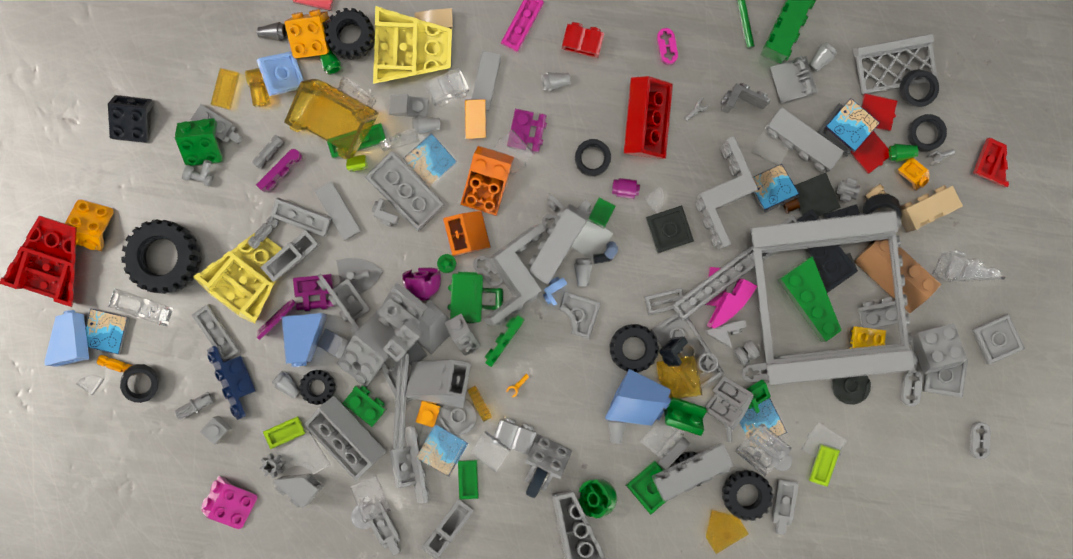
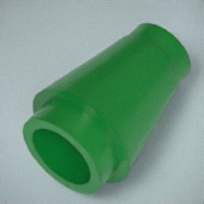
M330 48L327 54L319 55L323 70L328 75L340 71L341 62Z
M894 143L893 146H889L890 161L899 162L918 157L917 145Z

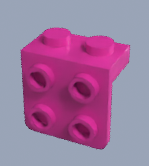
M218 476L217 480L211 485L208 497L202 503L201 511L211 520L241 529L257 500V496L252 492L231 485L226 478Z

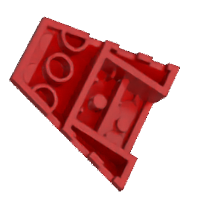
M38 216L27 234L24 244L18 249L15 259L9 264L4 277L0 279V284L14 289L23 288L53 298L54 302L73 307L77 227Z

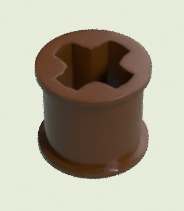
M796 196L782 202L787 214L800 209Z

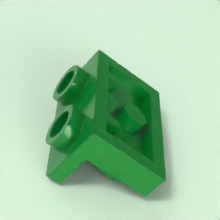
M356 385L342 404L373 427L387 410L384 407L385 403L380 398L376 397L374 399L369 395L371 391L365 386L361 385L359 387Z
M671 397L667 409L664 410L665 425L702 436L704 432L703 418L707 409Z

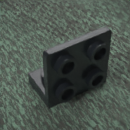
M114 95L108 102L110 139L147 143V113L153 107V99Z

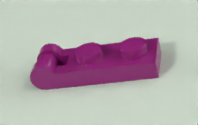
M296 149L289 150L256 186L263 192L273 189L277 184L275 181L280 176L284 177L290 171L289 167L294 162L298 163L302 160V154Z

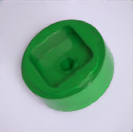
M450 254L441 255L437 261L438 269L443 273L453 272L457 265L455 258Z

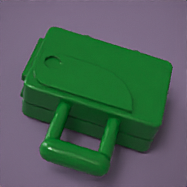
M458 272V274H452L451 285L448 286V290L451 291V304L447 306L448 310H450V319L462 314L466 323L481 322L482 310H496L503 304V289L483 288V276L481 274H477V272ZM482 293H496L495 305H482Z

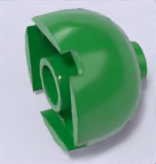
M592 479L584 482L579 488L581 493L578 503L586 516L594 517L595 519L602 518L610 514L615 508L617 493L609 482L603 479Z

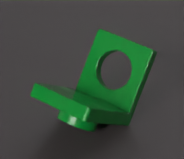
M598 198L587 221L604 229L616 206Z

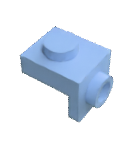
M564 277L552 279L549 282L550 286L544 289L545 294H543V297L548 305L550 303L553 306L557 304L551 294L567 285Z

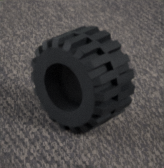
M343 8V12L338 10L335 16L331 15L329 17L331 20L326 23L325 38L334 53L340 55L341 58L345 59L346 57L349 60H353L356 57L359 59L361 58L360 55L364 54L365 56L368 54L367 50L372 49V43L375 42V31L369 18L362 11L359 10L358 12L355 8H351V10ZM348 25H356L361 29L360 37L353 43H343L340 40L342 29Z
M639 324L623 326L611 338L609 347L612 360L619 368L625 371L630 369L638 373L647 370L658 357V340L654 333L645 326ZM630 337H638L645 344V353L637 360H631L623 353V344Z
M749 470L737 471L735 475L729 476L730 479L728 481H725V488L722 489V499L725 502L726 508L735 517L745 521H755V518L760 519L764 513L767 514L769 512L768 508L769 506L772 507L773 504L771 500L774 499L773 489L769 485L768 480L762 475ZM746 484H752L758 490V498L750 506H742L737 500L739 489Z

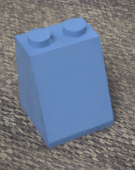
M317 313L282 317L286 364L292 363V367L307 366V362L312 361L327 320V314Z
M629 369L613 397L605 419L652 426L656 419L660 420L664 412L663 408L667 409L671 398H669L671 389Z

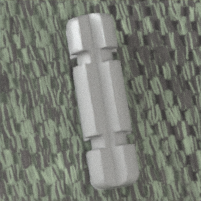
M275 135L271 139L272 142L268 143L259 153L260 156L254 158L252 163L256 167L261 169L265 165L264 162L268 161L277 151L276 148H280L284 143L279 136Z
M270 216L266 223H263L255 232V235L248 240V244L256 249L260 245V241L263 242L271 233L272 228L274 229L278 225V220Z

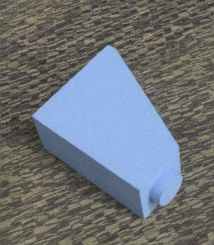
M75 310L64 311L63 315L55 317L44 361L45 366L58 367L89 359L84 314L76 313Z

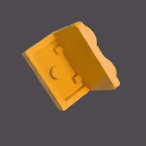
M320 9L309 11V14L303 15V12L291 14L292 17L284 21L294 58L324 55L329 52L322 24L329 19L328 11L320 12Z
M77 200L65 224L77 227V245L84 246L90 250L102 251L105 246L103 233L114 212L110 207Z

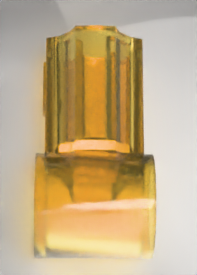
M260 69L245 70L247 85L250 87L253 106L262 107L269 105V94Z

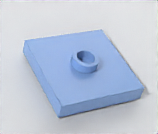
M292 51L256 60L269 96L306 87Z

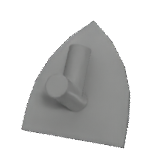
M346 258L336 260L340 282L346 278L349 279L358 294L371 288L383 272L375 264L363 259Z

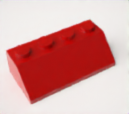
M650 76L631 77L624 143L625 154L666 159L673 83Z

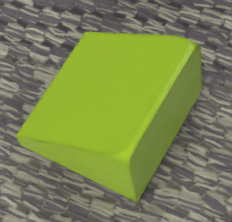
M366 156L348 157L346 162L347 170L353 172L367 169Z

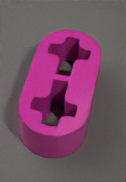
M663 28L657 35L660 59L664 64L672 65L678 58L675 35L671 29ZM663 33L670 36L668 45L665 44L664 39L660 38L663 36ZM667 48H669L670 54H674L671 60L664 57L667 54Z

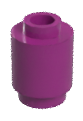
M624 178L613 180L612 194L616 195V197L635 199V196H639L640 184H637V180Z

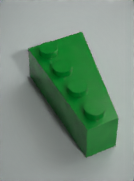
M786 0L760 55L779 64L784 60H788L792 53L791 47L800 36L799 29L805 25L808 19L806 15L808 9L813 8L816 0Z
M808 257L777 279L821 342H827L842 331L813 257Z

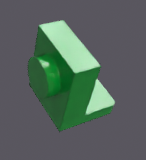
M763 380L746 389L754 395L748 409H753L756 413L760 412L758 404L771 397L768 387Z

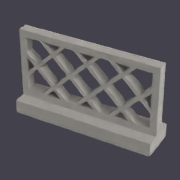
M933 34L853 49V54L856 56L861 93L865 94L900 87V83H897V81H902L901 75L906 69L909 71L913 70L908 65L914 57L922 62L918 69L922 70L926 65L937 78L932 42H934ZM927 47L928 56L925 60L916 55L920 48ZM902 51H906L911 55L906 64L898 59ZM886 54L893 59L888 67L879 62L882 56ZM869 58L874 62L869 71L863 68L862 59ZM895 61L904 66L898 75L890 70ZM876 65L885 70L880 78L871 73ZM887 72L896 77L891 85H887L882 81ZM868 76L877 81L874 87L866 89L865 85ZM919 77L921 79H913L910 85L928 82V80L924 77Z

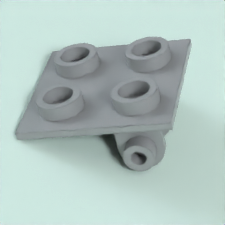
M800 56L795 58V60L770 67L781 103L817 93L806 56Z

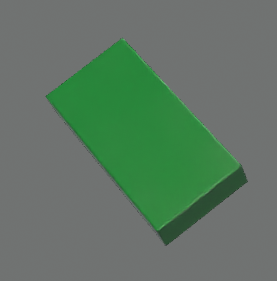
M458 460L459 500L479 499L477 460Z

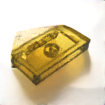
M711 511L706 539L715 554L749 535L739 518L734 515Z

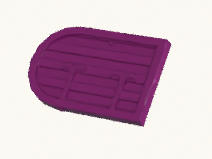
M291 299L257 330V338L260 340L293 308L296 302Z

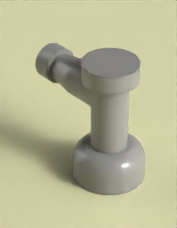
M204 160L201 173L195 172L192 166L186 165L182 179L190 180L192 178L203 182L205 186L209 187L213 176L208 175L212 162Z

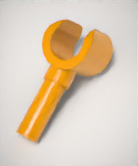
M525 374L515 385H510L506 392L510 388H514L516 393L512 397H515L519 392V388L529 376Z

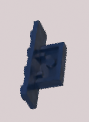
M216 345L212 346L207 350V358L216 370V379L222 384L223 395L231 405V414L239 420L246 416L239 398L255 392V388L241 356L223 363Z

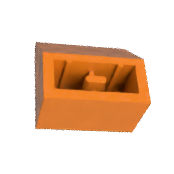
M482 211L461 213L443 218L453 257L491 248Z

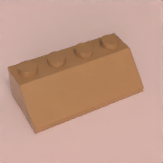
M888 239L871 241L854 260V263L895 300ZM898 247V255H901L903 260V267H900L901 275L904 274L905 286H902L903 294L907 296V306L904 307L908 313H911L929 299L941 284L907 252Z

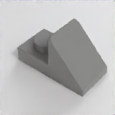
M408 94L391 95L389 115L417 117L418 115L427 117L429 99L411 97Z
M745 320L721 325L715 329H707L705 333L724 345L732 347L728 332H731V335L741 333V328L746 327Z

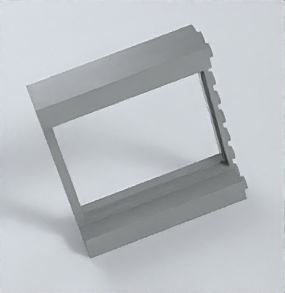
M896 211L751 228L769 385L914 370V365H917L916 353L909 349V345L912 344L911 333H907V325H910L909 314H905L904 306H907V296L903 294L902 286H905L904 274L901 275L900 267H903L902 256L898 255V247L901 244L899 236H896L898 227H901L900 216L896 215ZM888 239L900 343L774 356L762 253Z

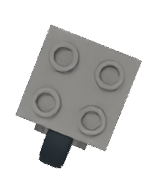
M538 434L525 461L532 465L525 479L526 482L530 483L526 495L535 498L540 489L546 491L553 476L561 479L572 450Z

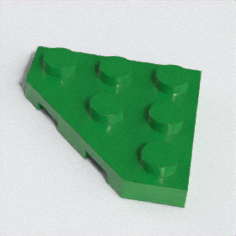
M519 315L516 318L511 317L506 324L508 330L505 334L501 332L495 341L497 343L495 349L491 348L484 358L487 359L485 363L488 366L492 367L525 321Z

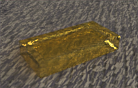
M220 68L210 105L227 110L231 109L240 75L238 72Z

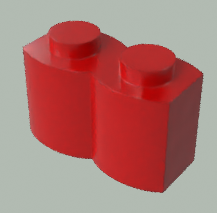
M576 22L567 24L561 49L598 58L604 37L601 29L597 27L586 29L582 27V24Z

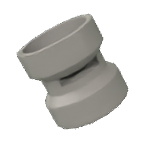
M751 340L746 342L742 348L738 347L734 350L743 366L749 364L751 359L760 357L758 349Z
M704 353L697 359V367L703 372H713L718 366V360L713 354Z

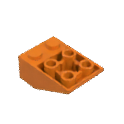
M478 146L473 155L460 205L497 216L514 156Z

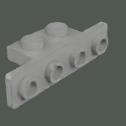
M321 274L317 275L320 279L317 283L323 291L327 289L331 294L328 297L334 307L338 305L342 311L339 314L345 322L348 320L351 322L353 327L350 329L355 334L360 328L354 320L370 309L349 279L346 278L331 289Z
M414 426L405 427L407 446L403 449L389 450L396 488L414 485L417 503H428L429 493L424 483L425 471L421 466V461L416 458L420 452L417 444L418 433Z

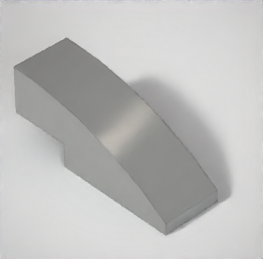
M305 230L261 266V268L274 282L303 260L320 244L308 230Z
M458 499L422 546V549L433 558L438 559L474 510Z

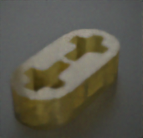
M476 385L467 389L483 422L491 419L492 415Z

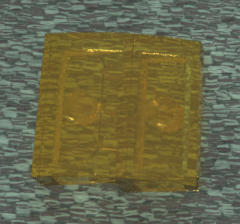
M695 356L680 358L682 361L680 366L668 367L664 361L657 362L658 377L661 385L671 389L669 398L682 399L702 396Z

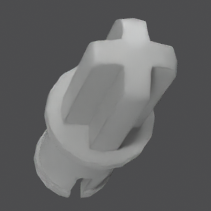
M206 392L194 400L190 399L189 403L176 409L175 415L181 420L194 412L198 413L200 409L214 403L209 392Z

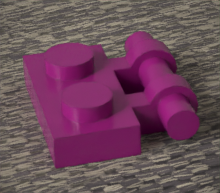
M515 109L507 147L526 150L527 143L533 144L532 151L539 153L540 146L543 145L542 136L547 126V115L539 114L538 121L533 120L534 112ZM531 127H536L535 137H529Z
M332 274L322 275L332 289ZM317 275L293 278L295 297H303V302L296 303L297 311L304 310L306 312L316 308L325 310L328 307H334L329 299L327 300V294H330L328 290L323 291L317 283L320 280ZM320 295V300L310 301L309 296Z

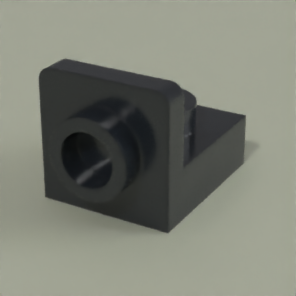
M685 336L671 338L659 350L664 363L668 367L680 366L682 364L678 354L689 343Z

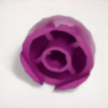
M427 267L418 268V272L412 273V270L406 271L402 274L404 288L420 301L429 300L430 296H433L441 286L440 270Z

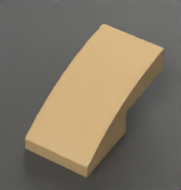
M452 8L415 13V18L453 29Z

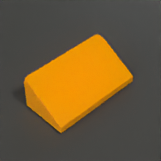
M485 99L465 100L466 139L486 138Z

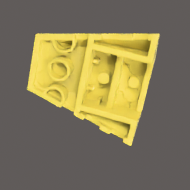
M375 6L373 84L451 68L452 29Z
M254 233L238 244L232 251L224 254L218 261L207 266L201 273H197L193 278L211 296L239 317L255 324L275 283L262 270L261 266L282 248L267 237L263 242L260 241V245L256 249L252 248L248 244V240L255 235Z

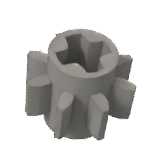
M848 177L846 181H840L837 189V194L841 195L840 200L846 202L851 201V198L856 200L860 191V186L856 185L857 180Z
M270 453L267 456L268 458L261 459L263 465L260 469H263L264 476L271 474L272 478H275L278 475L277 473L281 474L284 472L282 466L285 462H282L280 459L281 455L274 457L273 453Z

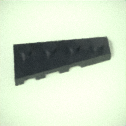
M811 209L798 218L796 222L820 219L814 210ZM839 245L807 248L810 256L814 259L827 293L858 272Z

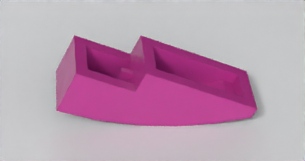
M738 279L732 293H723L707 327L715 329L732 318L747 303L757 285L745 279Z

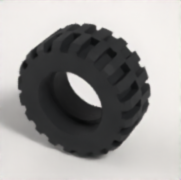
M159 219L152 220L151 222L146 221L141 223L140 228L135 227L132 230V236H127L125 239L128 242L127 246L122 248V251L125 252V257H121L122 263L126 264V267L123 268L125 273L130 275V281L136 283L137 287L153 293L177 292L178 289L185 288L186 283L192 282L194 279L193 274L198 273L199 267H197V264L201 262V256H198L200 247L196 245L195 242L197 240L194 235H191L190 231L180 224ZM158 239H167L173 242L178 254L174 268L164 275H157L151 272L146 263L147 250Z

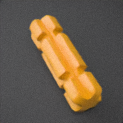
M99 355L97 359L98 365L123 373L130 366H133L105 355Z

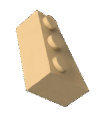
M946 185L935 189L936 193L931 196L927 193L918 197V202L914 204L910 201L900 206L902 209L901 223L906 233L917 230L921 226L963 207L954 187L950 186L947 188Z

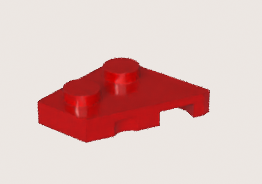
M987 138L973 174L1004 188L1008 187L1009 181H1006V170L1008 169V161L1006 160L1007 145L993 138Z

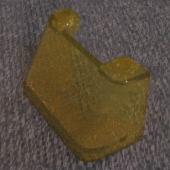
M310 79L301 81L284 123L289 125V128L293 131L308 130L337 146L336 151L341 158L350 159L356 154L379 113L324 81Z

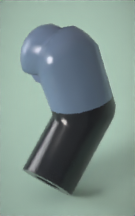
M613 241L608 242L604 253L593 255L594 264L612 261L618 252L616 243Z

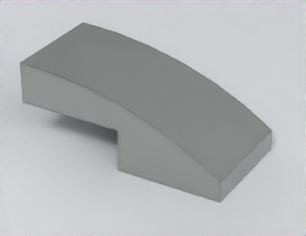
M407 320L383 350L398 362L423 332Z

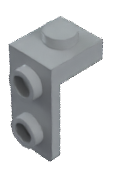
M462 314L445 322L454 343L464 355L472 354L481 347Z

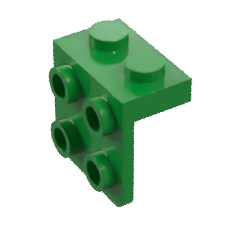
M215 118L177 123L175 141L185 165H202L204 160H209L212 163L222 161L223 157L215 138L217 127Z

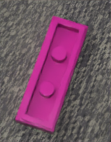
M523 0L501 41L502 45L518 53L544 4L543 0Z

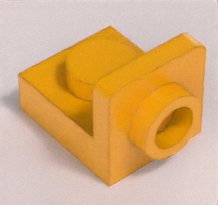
M914 158L908 159L898 169V173L911 182L916 191L929 182V170Z
M422 400L415 422L433 428L441 405Z

